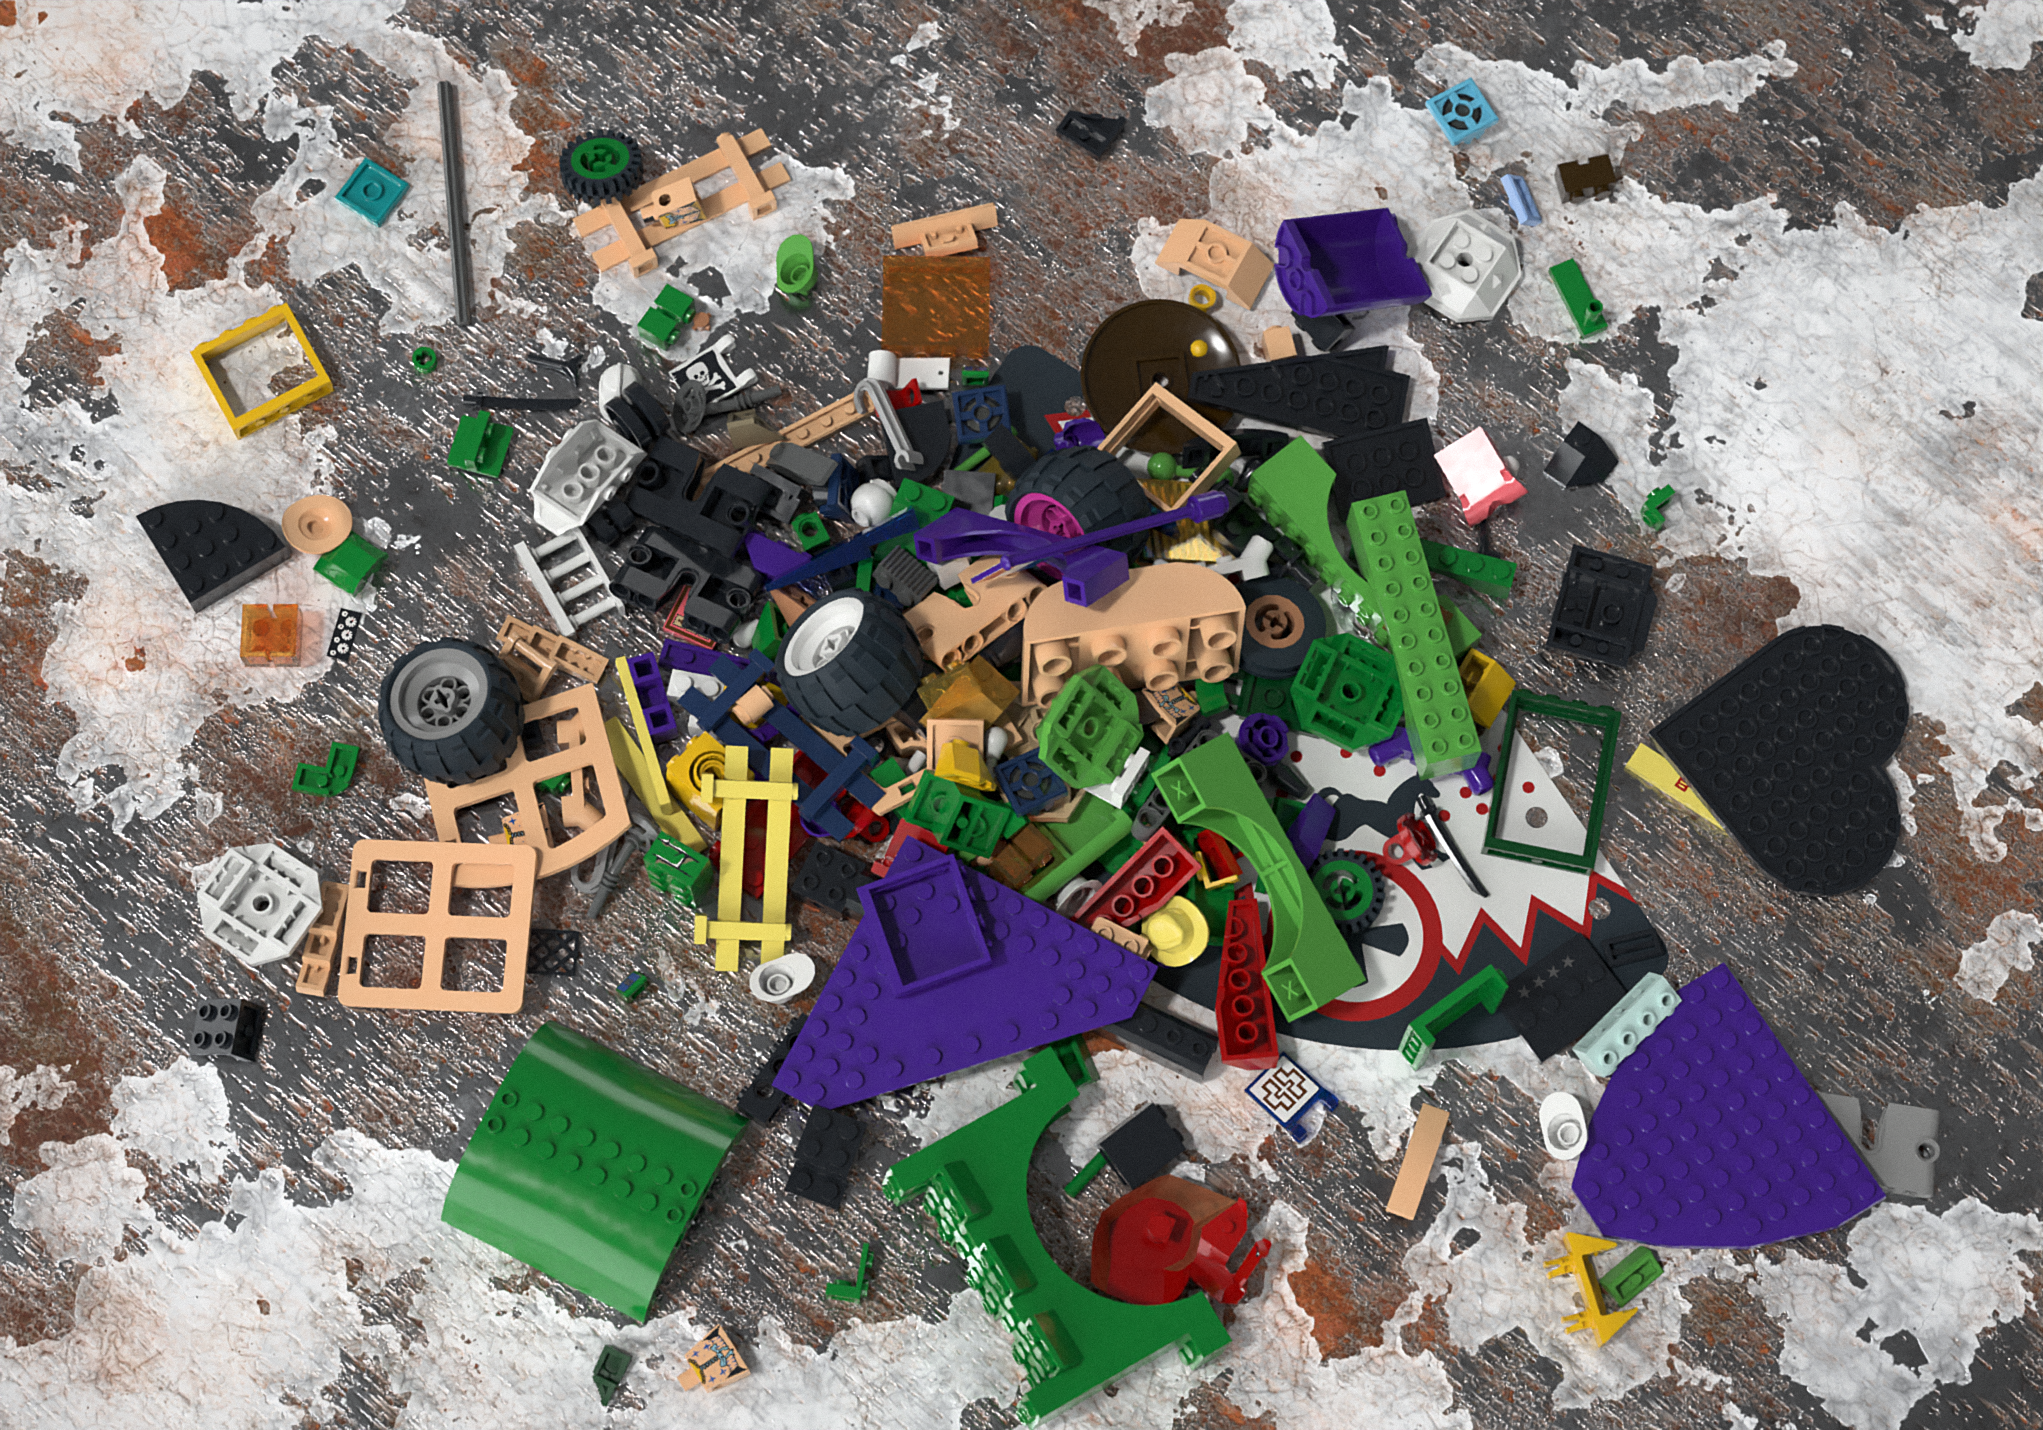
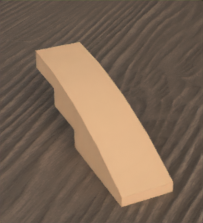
M509 614L495 641L504 645L508 637L513 632H516L522 636L524 642L546 658H553L559 663L558 670L591 683L593 682L596 685L609 659L562 635L558 637L536 625L532 627Z
M323 880L321 886L323 912L309 930V936L302 955L303 964L295 986L296 992L321 997L325 995L347 910L349 885Z
M1423 1103L1386 1211L1410 1220L1414 1219L1450 1115L1449 1112Z

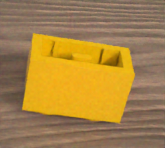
M1471 647L1458 671L1473 721L1490 729L1515 687L1516 682L1495 660Z

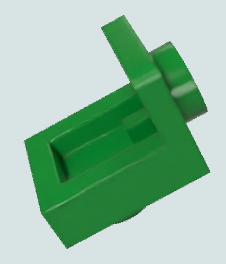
M1669 484L1662 489L1657 487L1646 497L1648 500L1644 502L1640 510L1645 524L1653 527L1656 531L1662 529L1666 521L1659 510L1670 503L1675 494V490Z
M571 772L538 782L535 788L540 792L547 790L557 797L560 792L565 793L572 785Z

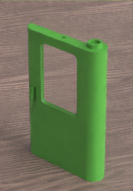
M1087 792L1068 822L1031 821L1026 826L1027 829L1048 850L1055 860L1018 890L1017 893L1038 904H1042L1128 835L1133 825L1132 820L1122 809L1114 808L1110 803ZM1000 799L998 801L1000 803L1005 804L1003 799ZM1002 833L1000 834L998 840L1004 837ZM949 847L946 854H954L955 860L961 859L962 863L966 866L979 857L978 855Z

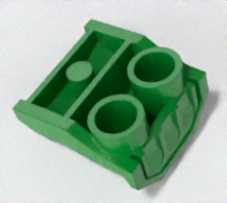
M351 530L349 536L341 545L329 552L323 553L313 567V571L333 586L355 598L357 593L363 590L365 582L367 583L368 581L367 579L372 573L377 572L381 568L383 560L386 561L389 556L388 553L373 546Z

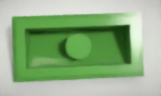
M1639 1246L1600 1278L1599 1282L1618 1306L1622 1308L1664 1273V1270L1651 1250Z

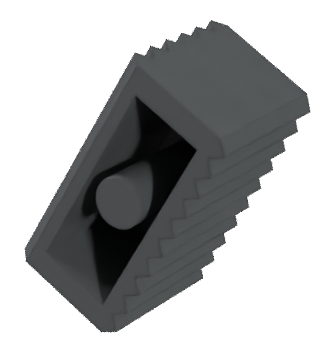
M897 545L880 562L872 574L879 586L889 589L897 596L901 604L909 606L911 609L927 598L939 582L938 577H935L930 570L922 566V563H918L917 559L909 555V552L901 549L900 545Z

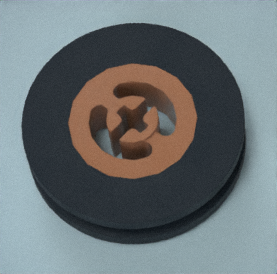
M1266 575L1243 582L1236 587L1246 605L1239 668L1256 677L1271 680L1286 679L1297 675L1313 640L1325 638L1326 619L1320 603L1301 584L1285 577L1279 579L1277 576ZM1265 615L1259 629H1257L1255 619ZM1287 625L1290 631V635L1284 639L1279 640L1280 637H1282V634Z

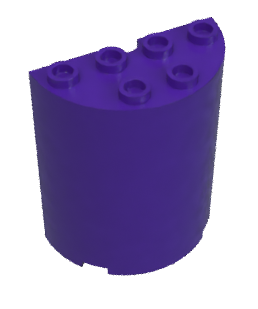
M1389 208L1285 219L1279 227L1274 246L1279 248L1278 263H1274L1276 279L1285 301L1299 315L1316 318L1415 305L1425 302L1433 295L1414 257H1407V242L1403 238Z

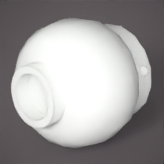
M881 479L870 480V483H865L858 487L850 499L853 519L863 527L879 528L884 526L897 495L894 488Z

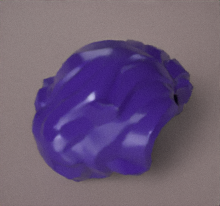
M1082 417L1066 422L1063 430L1055 434L1053 441L1056 451L1065 447L1068 449L1074 446L1082 447L1083 445L1095 446L1097 448L1106 436L1097 422Z

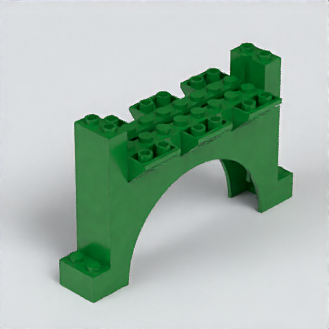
M1051 1046L1021 1062L1013 1078V1086L1019 1095L1018 1097L890 1166L882 1182L884 1185L882 1186V1191L889 1202L893 1201L896 1207L925 1192L922 1206L926 1214L930 1218L934 1217L937 1222V1231L944 1242L948 1241L951 1247L956 1245L959 1255L963 1259L967 1258L970 1267L967 1270L968 1275L966 1278L972 1290H977L982 1297L981 1304L985 1312L989 1316L992 1315L996 1321L1000 1319L1005 1331L1008 1334L1012 1333L1015 1340L1011 1345L1013 1349L1011 1354L1019 1366L1023 1365L1027 1372L1026 1379L1032 1388L1023 1395L1022 1400L1016 1405L1018 1409L1016 1414L1022 1425L1028 1426L1030 1430H1035L1175 1347L1179 1349L1178 1355L1185 1366L1189 1365L1191 1370L1194 1371L1221 1355L1232 1342L1231 1337L1202 1291L1188 1298L1161 1305H1132L1116 1302L1101 1297L1076 1283L1058 1267L1044 1249L1031 1221L1027 1203L1026 1185L1029 1161L1038 1139L1053 1123L1072 1110L1068 1103L1080 1096L1079 1091Z

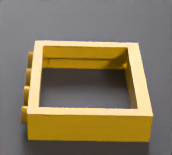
M287 302L282 305L272 306L263 315L251 317L243 325L233 330H225L219 337L210 342H202L194 350L190 351L195 364L237 440L335 391L327 373ZM287 321L318 376L235 418L205 362Z

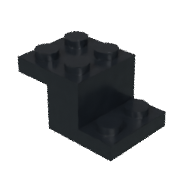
M814 1104L794 1153V1166L784 1192L838 1212L858 1162V1150L868 1124Z

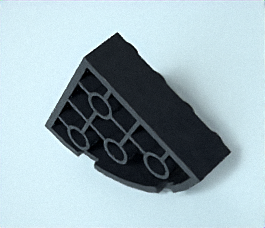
M207 500L175 501L156 506L136 516L196 614L291 558L286 546L272 529L250 513L225 503Z

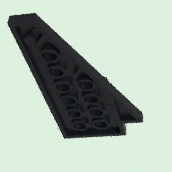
M1383 345L1193 372L1190 378L1186 401L1338 439L1401 424L1410 375L1385 369L1389 346Z

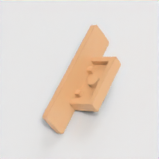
M988 203L892 225L891 231L894 247L899 249L921 244L926 260L978 248V243L974 231L998 225L996 207L994 203Z

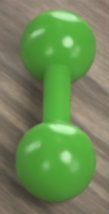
M1165 452L1152 455L1147 463L1149 476L1154 481L1160 483L1170 481L1175 475L1189 478L1197 469H1182L1181 465H1177L1175 458ZM1230 467L1220 476L1216 483L1227 478L1230 480L1229 485L1232 487L1234 474Z

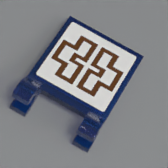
M1284 1051L1279 1055L1276 1068L1265 1069L1244 1090L1299 1145L1308 1136L1306 1135L1307 1130L1297 1122L1318 1101L1330 1113L1339 1106V1099L1323 1088Z

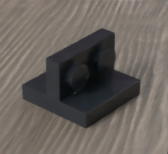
M754 463L750 473L772 487L760 510L790 525L801 503L807 504L811 494L802 487Z

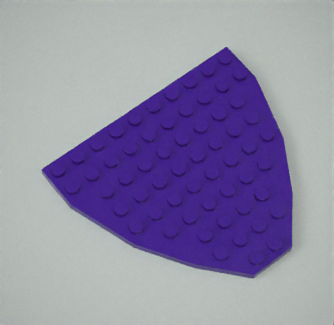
M1724 962L1677 990L1676 993L1682 1001L1674 1008L1675 1011L1670 1016H1666L1656 1026V1030L1650 1036L1645 1037L1637 1045L1636 1050L1618 1064L1590 1120L1588 1140L1580 1154L1571 1185L1572 1192L1602 1237L1671 1249H1751L1837 1229L1886 1199L1884 1191Z

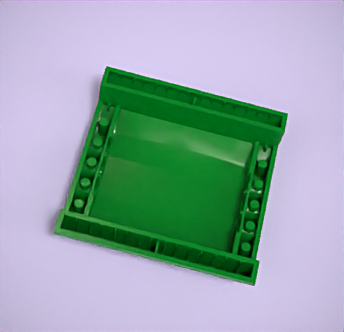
M549 1020L533 1034L517 1056L472 1136L450 1184L441 1214V1221L644 1324L657 1300L655 1292L733 1144L739 1145L751 1123V1119Z

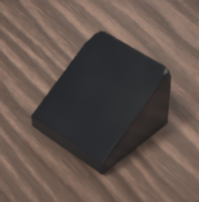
M864 455L855 464L856 470L860 473V486L870 483V480L881 479L885 482L893 481L887 455Z

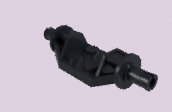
M1202 468L1196 469L1188 481L1194 483L1204 472ZM1225 478L1221 482H1215L1208 491L1224 492L1229 502V509L1222 517L1207 521L1210 534L1235 558H1239L1253 536L1259 535L1273 544L1274 549L1268 559L1276 554L1288 561L1284 566L1267 559L1270 575H1277L1279 579L1291 575L1306 591L1311 589L1319 578L1301 563L1306 551L1303 549L1299 551L1286 535L1281 536L1245 503V497L1229 485L1230 480Z

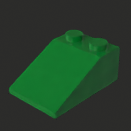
M904 478L875 552V561L880 563L897 545H900L901 549H905V552H909L910 556L917 559L913 534L955 508V497ZM917 559L918 563H922V566L929 570L926 561Z

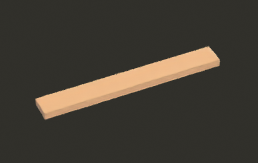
M865 391L863 396L866 408L865 414L857 412L853 392L778 431L787 439L747 447L706 468L701 484L692 501L700 497L706 484L724 463L753 476L750 470L754 463L766 469L770 468L765 463L770 458L769 453L776 444L790 442L807 449L875 414L874 404L869 393Z

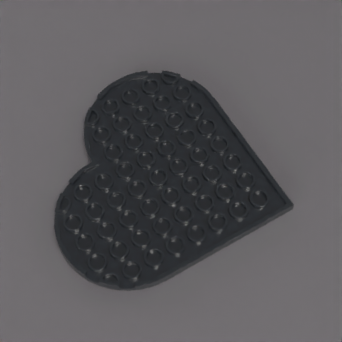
M1831 624L1808 627L1800 626L1786 631L1662 721L1646 735L1758 871L1770 881L1788 891L1812 897H1832L1852 892L1871 881L1884 868L1893 855L1900 834L1901 814H1899L1896 800L1898 797L1894 786L1881 766L1894 754L1902 741L1901 739L1908 724L1909 703H1907L1904 689L1906 686L1896 664L1879 645L1863 634L1858 635L1845 630L1842 626Z

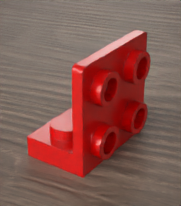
M902 818L885 856L874 862L871 871L884 878L907 835L945 855L949 847L939 844L932 831L907 823Z

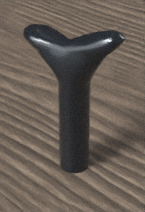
M529 353L527 363L561 371L577 386L579 384L577 367L583 361L584 355L579 354L570 360L561 361Z

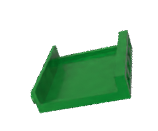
M1490 964L1408 1025L1398 1051L1414 1071H1417L1425 1064L1436 1041L1433 1036L1479 1002L1484 1005L1491 1016L1496 1012L1509 987L1506 984L1508 980L1505 974L1499 968L1495 970Z

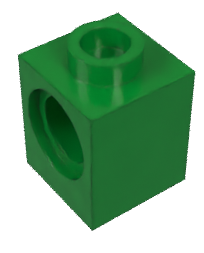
M816 511L810 514L808 512L800 514L791 522L792 532L803 552L814 556V551L831 545L830 537ZM808 529L817 531L812 537H807L803 534Z

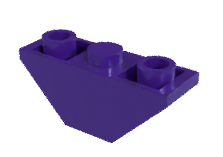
M754 529L752 532L747 533L744 539L753 570L759 572L765 581L771 584L795 583L817 576L819 572L818 562L815 557L806 552H801L800 554L793 551L791 546L783 541L778 540L774 542L759 530Z

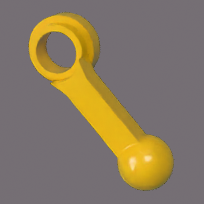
M1205 284L1195 285L1188 296L1189 304L1205 313L1213 307L1216 300L1215 291ZM1195 296H1204L1207 299L1208 303H1198L1195 300ZM1196 340L1191 345V353L1196 357H1202L1207 353L1208 346L1203 340Z

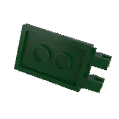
M1238 669L1237 673H1232L1224 680L1225 683L1242 686L1240 696L1224 692L1229 703V709L1227 710L1236 711L1235 715L1239 716V719L1245 720L1248 716L1255 713H1265L1270 716L1276 715L1286 724L1289 732L1315 739L1320 738L1301 729L1290 692L1296 676L1271 680L1256 677L1242 669Z

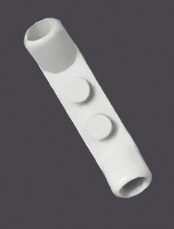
M1255 535L1251 538L1239 558L1232 559V555L1215 558L1216 563L1206 565L1205 561L1193 564L1209 568L1220 575L1240 571L1241 579L1245 581L1270 574L1267 559L1274 548L1272 543L1259 535ZM1161 558L1155 560L1152 566L1168 562Z

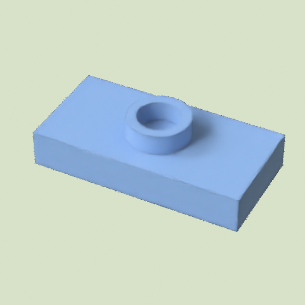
M1512 174L1503 176L1501 181L1509 197V205L1515 211L1520 225L1537 226L1542 222V219L1524 177Z

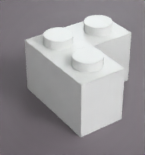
M673 669L667 691V699L670 705L682 707L677 703V700L693 685L713 702L723 692L724 684L712 676ZM691 714L688 722L689 734L693 737L695 735L699 737L704 731L696 724L698 720ZM710 732L709 734L717 740L718 737Z

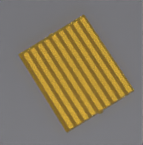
M1136 478L1141 486L1170 508L1176 504L1193 484L1187 481ZM1148 505L1151 516L1156 515L1155 509ZM1190 518L1182 519L1177 526L1171 522L1148 529L1150 536L1142 550L1143 560L1149 561L1162 558L1167 562L1197 563L1205 561V564L1216 563L1215 558L1223 556L1222 545L1210 534L1208 522L1195 523Z

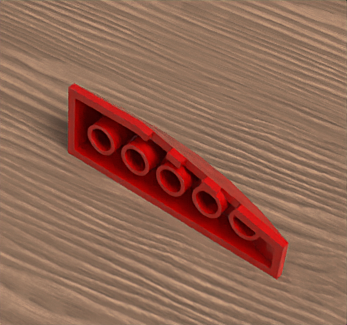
M1162 826L1069 920L1091 930L1095 920L1098 917H1103L1127 928L1164 906L1203 866L1186 843L1169 826Z
M1257 898L1229 901L1215 1004L1222 1063L1247 1071L1276 1068L1279 1058L1270 989L1261 974L1266 965Z

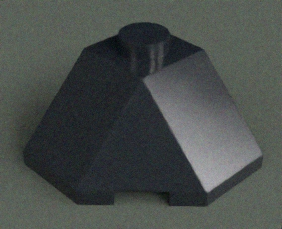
M1578 421L1563 440L1543 473L1564 488L1592 483V485L1603 484L1619 461L1600 435Z

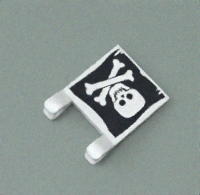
M730 334L723 336L708 349L668 372L678 389L688 380L700 381L705 389L706 404L723 401L739 390L752 386L758 381L755 372L751 368L735 378L721 354L730 352L736 347L734 339ZM693 389L687 394L686 398L694 391Z

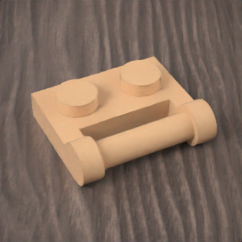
M513 632L508 637L498 655V658L504 661L518 681L522 696L529 703L538 701L549 679L559 666V663L553 658H546L524 642L522 636L516 632ZM514 649L543 668L542 671L538 673L513 655Z

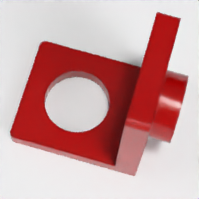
M913 378L902 390H885L894 410L921 405L923 402L917 378ZM912 389L914 391L913 403H911L910 400V392Z

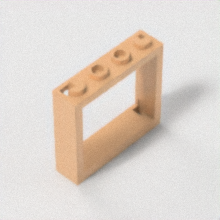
M1156 382L1097 449L1103 452L1107 451L1115 456L1154 411L1161 406L1221 451L1172 508L1141 486L1147 497L1148 505L1155 509V514H1160L1185 507L1189 497L1207 492L1241 452L1237 442ZM1181 520L1172 523H1174L1177 526L1181 522Z

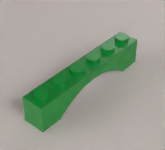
M1420 538L1429 571L1457 580L1480 593L1507 600L1517 563ZM1351 545L1348 558L1357 561L1353 545Z

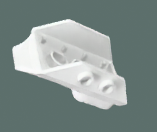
M596 419L581 421L574 429L570 428L565 433L562 442L557 447L553 446L548 451L546 460L529 489L534 498V520L557 536L576 526H582L605 500H611L617 489L630 479L637 465L645 458L647 453Z

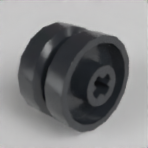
M634 381L622 390L624 399L617 396L613 397L604 405V410L621 435L641 450H644L652 443L651 433L661 436L671 428V423L651 394Z

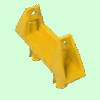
M1567 1232L1562 1237L1567 1256L1543 1261V1268L1558 1267L1546 1274L1547 1279L1570 1272L1575 1275L1585 1311L1562 1316L1561 1324L1576 1322L1564 1330L1566 1335L1590 1328L1593 1330L1597 1346L1600 1348L1638 1311V1307L1606 1314L1607 1309L1588 1257L1598 1256L1602 1252L1615 1249L1617 1247L1616 1242Z

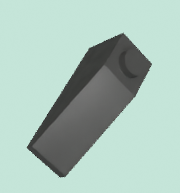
M790 442L776 444L769 453L770 458L765 463L779 476L794 484L819 486L825 484L838 466L835 460Z

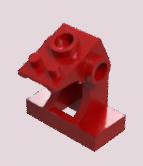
M1205 829L1197 834L1196 841L1217 878L1221 880L1243 874L1237 860L1243 857L1244 854L1241 851L1232 854L1225 842L1226 838L1209 829Z

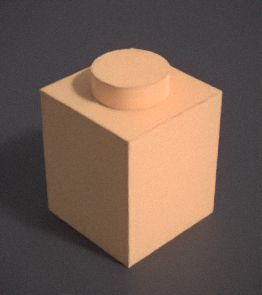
M1275 325L1263 331L1261 343L1266 362L1297 357L1289 326L1281 327L1280 325Z

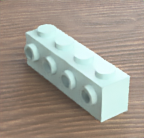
M1648 972L1572 1050L1590 1073L1605 1078L1617 1069L1618 1064L1626 1056L1631 1055L1636 1050L1637 1045L1645 1037L1650 1036L1656 1030V1026L1666 1016H1670L1675 1011V1007L1682 1000L1664 976Z

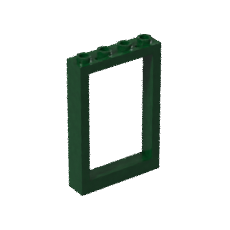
M1528 689L1512 690L1508 701L1494 777L1495 783L1492 788L1480 854L1591 876L1595 867L1622 712L1615 711V708L1607 705H1600L1599 707L1590 706L1582 700H1572L1571 702L1561 700L1559 696L1553 694L1540 696L1533 694ZM1518 711L1605 728L1583 855L1495 838Z

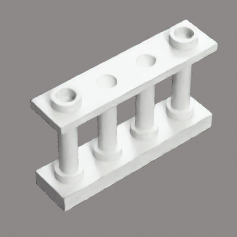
M584 525L576 526L535 549L533 547L528 549L524 541L514 546L517 557L561 634L572 641L578 640L575 630L579 629V625L603 612L616 607L621 616L626 614L624 604L627 602L615 597L610 592V580L585 539L588 533ZM577 539L584 551L583 553L549 571H540L536 564L540 562L539 558ZM587 562L591 563L596 575L560 594L559 592L555 594L552 592L550 585L553 584V580ZM603 584L610 597L574 616L571 614L566 616L562 609L566 606L565 603Z

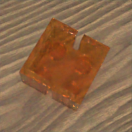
M268 604L242 605L240 658L245 667H270L271 662H274L276 667H301L303 613L298 604H273V611L277 618H273Z
M1030 823L1005 844L1006 848L1004 850L1000 849L983 867L1000 884L1010 889L1014 887L1018 889L1023 887L1033 877L1030 873L1033 868L1037 870L1039 867H1043L1052 858L1049 852L1055 846Z

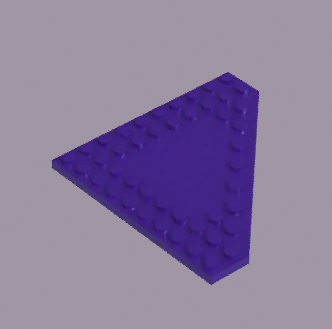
M907 835L884 878L947 855ZM964 865L967 875L962 876L965 887L971 885L976 902L971 904L974 913L980 912L986 927L981 930L984 941L991 940L996 954L991 956L993 964L896 999L868 920L864 914L774 1079L772 1086L810 1107H813L815 1104L828 1110H834L838 1107L857 1103L877 1095L942 1077L1001 1057H1007L1037 1046L1066 1039L1067 1037L1092 1031L1112 1023L1128 1020L1133 1017L1158 970V966ZM950 869L874 895L873 901L903 985L981 957Z

